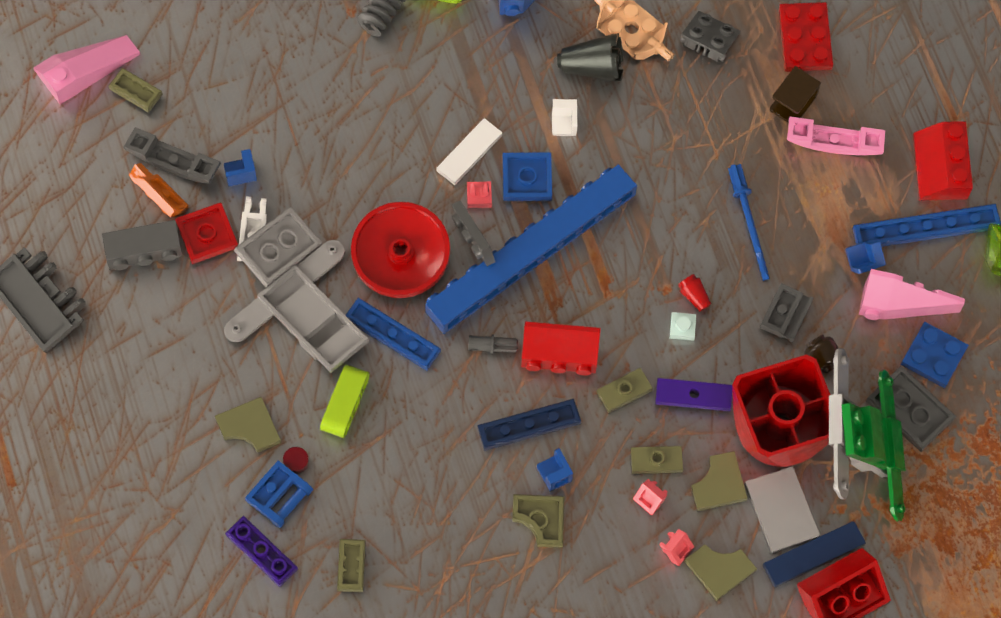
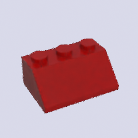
M966 121L940 122L914 132L913 141L919 200H967L973 189Z
M525 321L521 367L529 371L548 369L554 373L571 371L583 376L590 375L591 373L596 374L600 328Z
M863 548L797 583L802 601L812 618H861L891 601L877 559Z

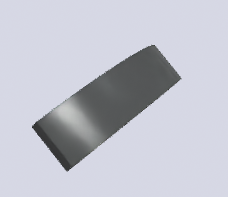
M136 127L124 145L126 151L157 168L201 183L210 184L221 164L220 161L198 153L196 156L161 142L157 139L156 135Z

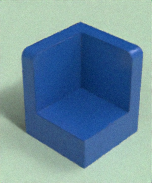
M251 149L241 151V160L224 163L228 187L257 181Z
M870 239L845 249L851 272L861 274L886 265L880 241Z
M560 448L554 450L553 457L537 464V470L549 492L573 480V472Z

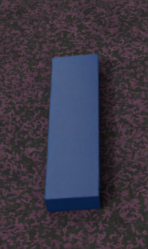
M359 297L345 315L357 328L428 371L441 352V348Z

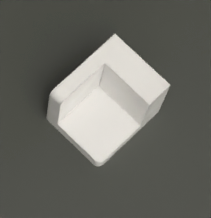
M553 99L552 135L576 136L577 99Z

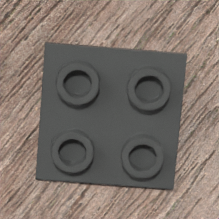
M698 11L682 32L680 42L684 43L683 46L694 51L697 48V53L700 52L702 47H705L702 55L705 56L708 50H710L707 57L716 62L719 60L723 62L727 56L726 52L741 31L730 24L713 18L709 14Z

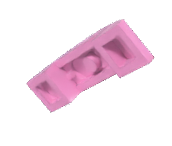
M789 117L787 140L794 144L813 150L845 155H878L884 152L885 130L861 127L860 131L816 125L813 124L814 120Z

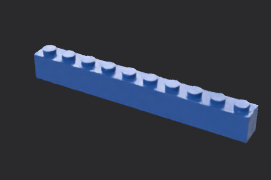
M619 164L613 169L611 167L607 168L595 182L590 181L582 187L581 192L575 196H568L560 207L556 210L554 208L550 209L538 223L533 222L524 229V233L518 237H511L499 251H492L495 263L486 266L484 262L479 265L475 264L459 280L455 278L450 281L446 289L441 293L436 292L427 299V303H425V313L443 334L447 333L634 197L637 184Z

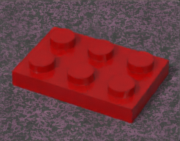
M827 2L779 4L785 72H791L795 66L803 71L832 70L833 57Z

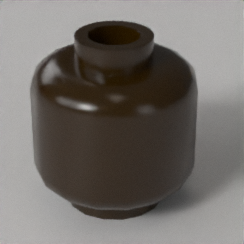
M822 334L806 344L808 348L804 354L817 359L821 370L824 369L828 373L834 369L833 358L838 346L832 337H824Z

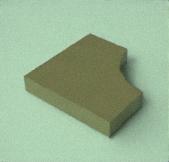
M262 397L215 415L224 440H245L253 445L258 453L281 443Z
M735 451L710 456L708 474L700 482L691 486L697 512L747 501Z
M513 494L512 521L522 523L532 531L536 538L537 547L563 548L564 496Z
M704 544L684 560L716 601L757 571L755 565L741 549L733 553L722 554L711 550Z

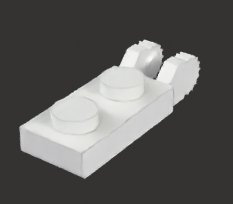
M246 196L245 209L242 212L239 245L266 225L267 214H265L267 198H261L259 214L250 213L252 200L251 197ZM237 256V261H242L241 258Z

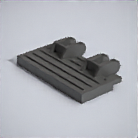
M23 248L0 265V298L42 351L47 353L84 321L78 312L85 307L86 302L83 298H80L63 310L62 307L77 294V290L74 287L67 288V290L53 300L61 292L49 277L57 269L55 263L45 265V267L34 274L33 271L47 260V254L45 251L39 252L24 264L32 255L26 248Z

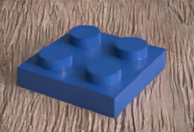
M551 152L503 153V201H552Z
M924 322L901 365L945 389L969 345Z

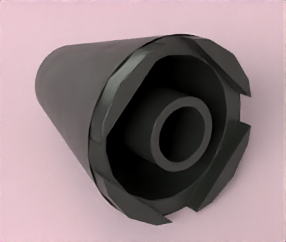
M619 33L562 48L561 53L557 54L558 68H562V71L565 73L614 82H621L623 69H619V67H621V62H623V47Z

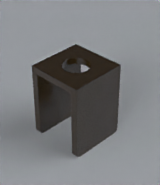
M795 66L773 94L772 98L775 101L770 106V112L788 123L790 116L801 118L818 96L821 82Z

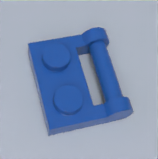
M278 460L245 497V501L268 518L276 527L281 528L285 523V518L306 495L309 496L313 488ZM294 484L298 489L283 507L275 513L272 508Z

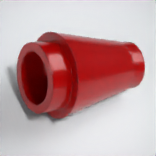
M695 274L690 275L678 284L681 289L679 292L699 312L712 304L700 277L697 278Z

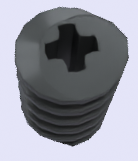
M369 0L368 5L363 8V12L359 13L357 20L367 33L379 37L381 36L379 30H385V23L391 22L390 16L396 15L397 12L394 8L400 9L402 6L400 1L405 2L406 0Z

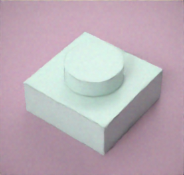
M671 312L669 339L694 341L696 314Z

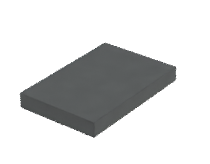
M900 366L890 376L894 382L892 387L896 419L901 421L902 435L922 452L957 416L907 370ZM878 387L867 398L866 402L881 411L880 390Z

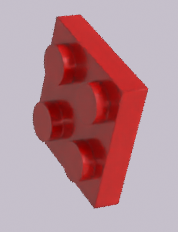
M221 202L175 218L192 264L229 252L238 246Z

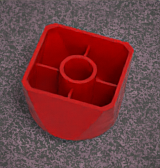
M806 354L736 376L732 384L735 426L743 447L755 459L771 466L788 467L810 459L829 444L830 392L817 359ZM776 415L785 416V417H787L789 420H782V419H780L779 417H777Z

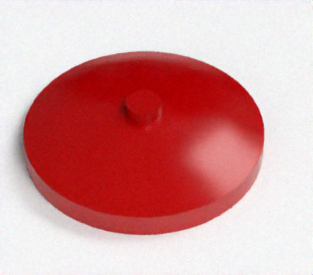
M410 202L384 204L369 212L356 227L351 242L352 262L359 278L373 291L392 298L413 297L432 288L445 273L450 259L448 233L441 220L433 212L421 205Z

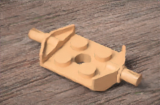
M594 0L600 5L596 28L606 36L619 33L623 50L632 58L644 60L659 53L669 62L675 54L663 44L668 25L667 22L663 25L633 0ZM627 26H635L638 31L630 34L625 28Z

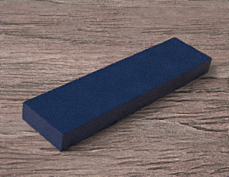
M570 399L477 425L484 451L580 425L581 419L575 400Z
M852 521L763 563V567L774 588L865 546L866 542L857 525Z

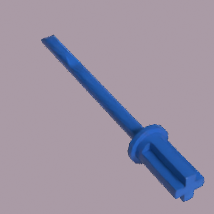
M734 164L728 168L734 189L733 198H740L763 281L770 279L747 199V196L752 191L747 186L742 164Z

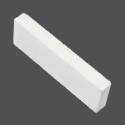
M484 118L437 167V172L453 185H456L502 137V132Z

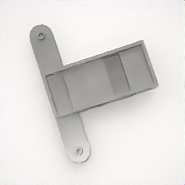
M336 240L325 242L297 266L291 267L258 294V298L227 322L224 328V334L227 339L232 342H241L274 316L299 340V344L315 361L318 360L330 373L334 372L369 342L368 338L314 284L343 259L345 254L343 244Z
M838 348L833 358L834 395H829V445L834 448L833 489L840 499H846L849 493V459L851 460V465L861 472L873 471L881 478L888 476L887 471L846 456L841 404L851 403L856 406L858 405L849 399V357L843 348Z

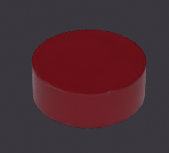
M291 447L283 455V464L295 474L301 473L308 467V454L303 448Z

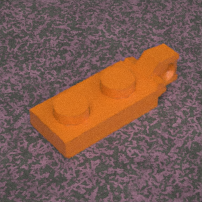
M142 163L134 165L129 173L130 178L145 191V194L161 208L164 214L171 218L187 212L189 205L158 174L153 175Z

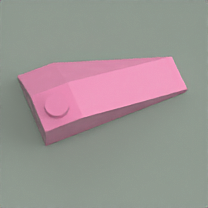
M125 35L53 55L33 69L61 105L139 56L140 51L130 38Z
M871 269L863 288L859 315H864L865 318L870 320H884L960 313L965 299L942 290L928 291L922 283L915 282L914 284L903 282V277L900 275Z

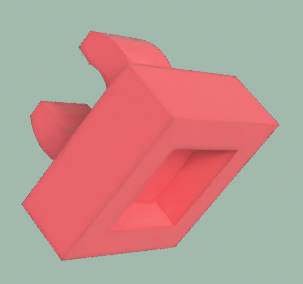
M491 181L467 182V208H492Z
M647 479L641 485L633 500L649 514L653 515L667 497L668 491L666 489L662 491L656 486V481Z
M678 529L676 533L669 532L667 534L670 538L667 544L661 542L659 545L671 562L680 566L693 550L694 545L688 535Z

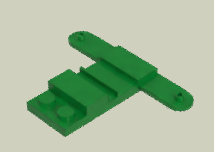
M881 370L878 379L881 411L872 406L859 407L851 403L841 404L846 456L887 471L890 513L894 520L898 522L902 521L906 510L901 471H906L901 421L896 419L893 378L890 377L886 370Z

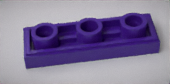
M657 378L655 404L731 411L732 385ZM690 394H696L698 397L692 398Z
M244 515L225 533L279 587L298 570V567ZM259 548L266 549L264 553L257 552Z

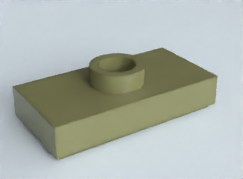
M124 68L118 72L108 85L109 90L148 113L163 95L161 90Z
M638 368L597 389L596 393L608 413H611L652 392L653 388L642 369Z
M682 446L631 447L632 474L683 473Z
M340 539L337 591L363 592L366 540Z

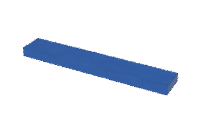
M996 204L857 224L853 225L852 229L856 244L873 239L880 241L881 247L997 230L1001 228V221Z

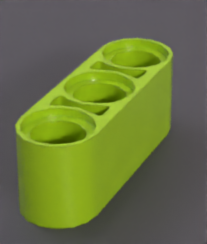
M347 364L343 367L322 418L321 431L341 438L346 437L366 389L370 372Z

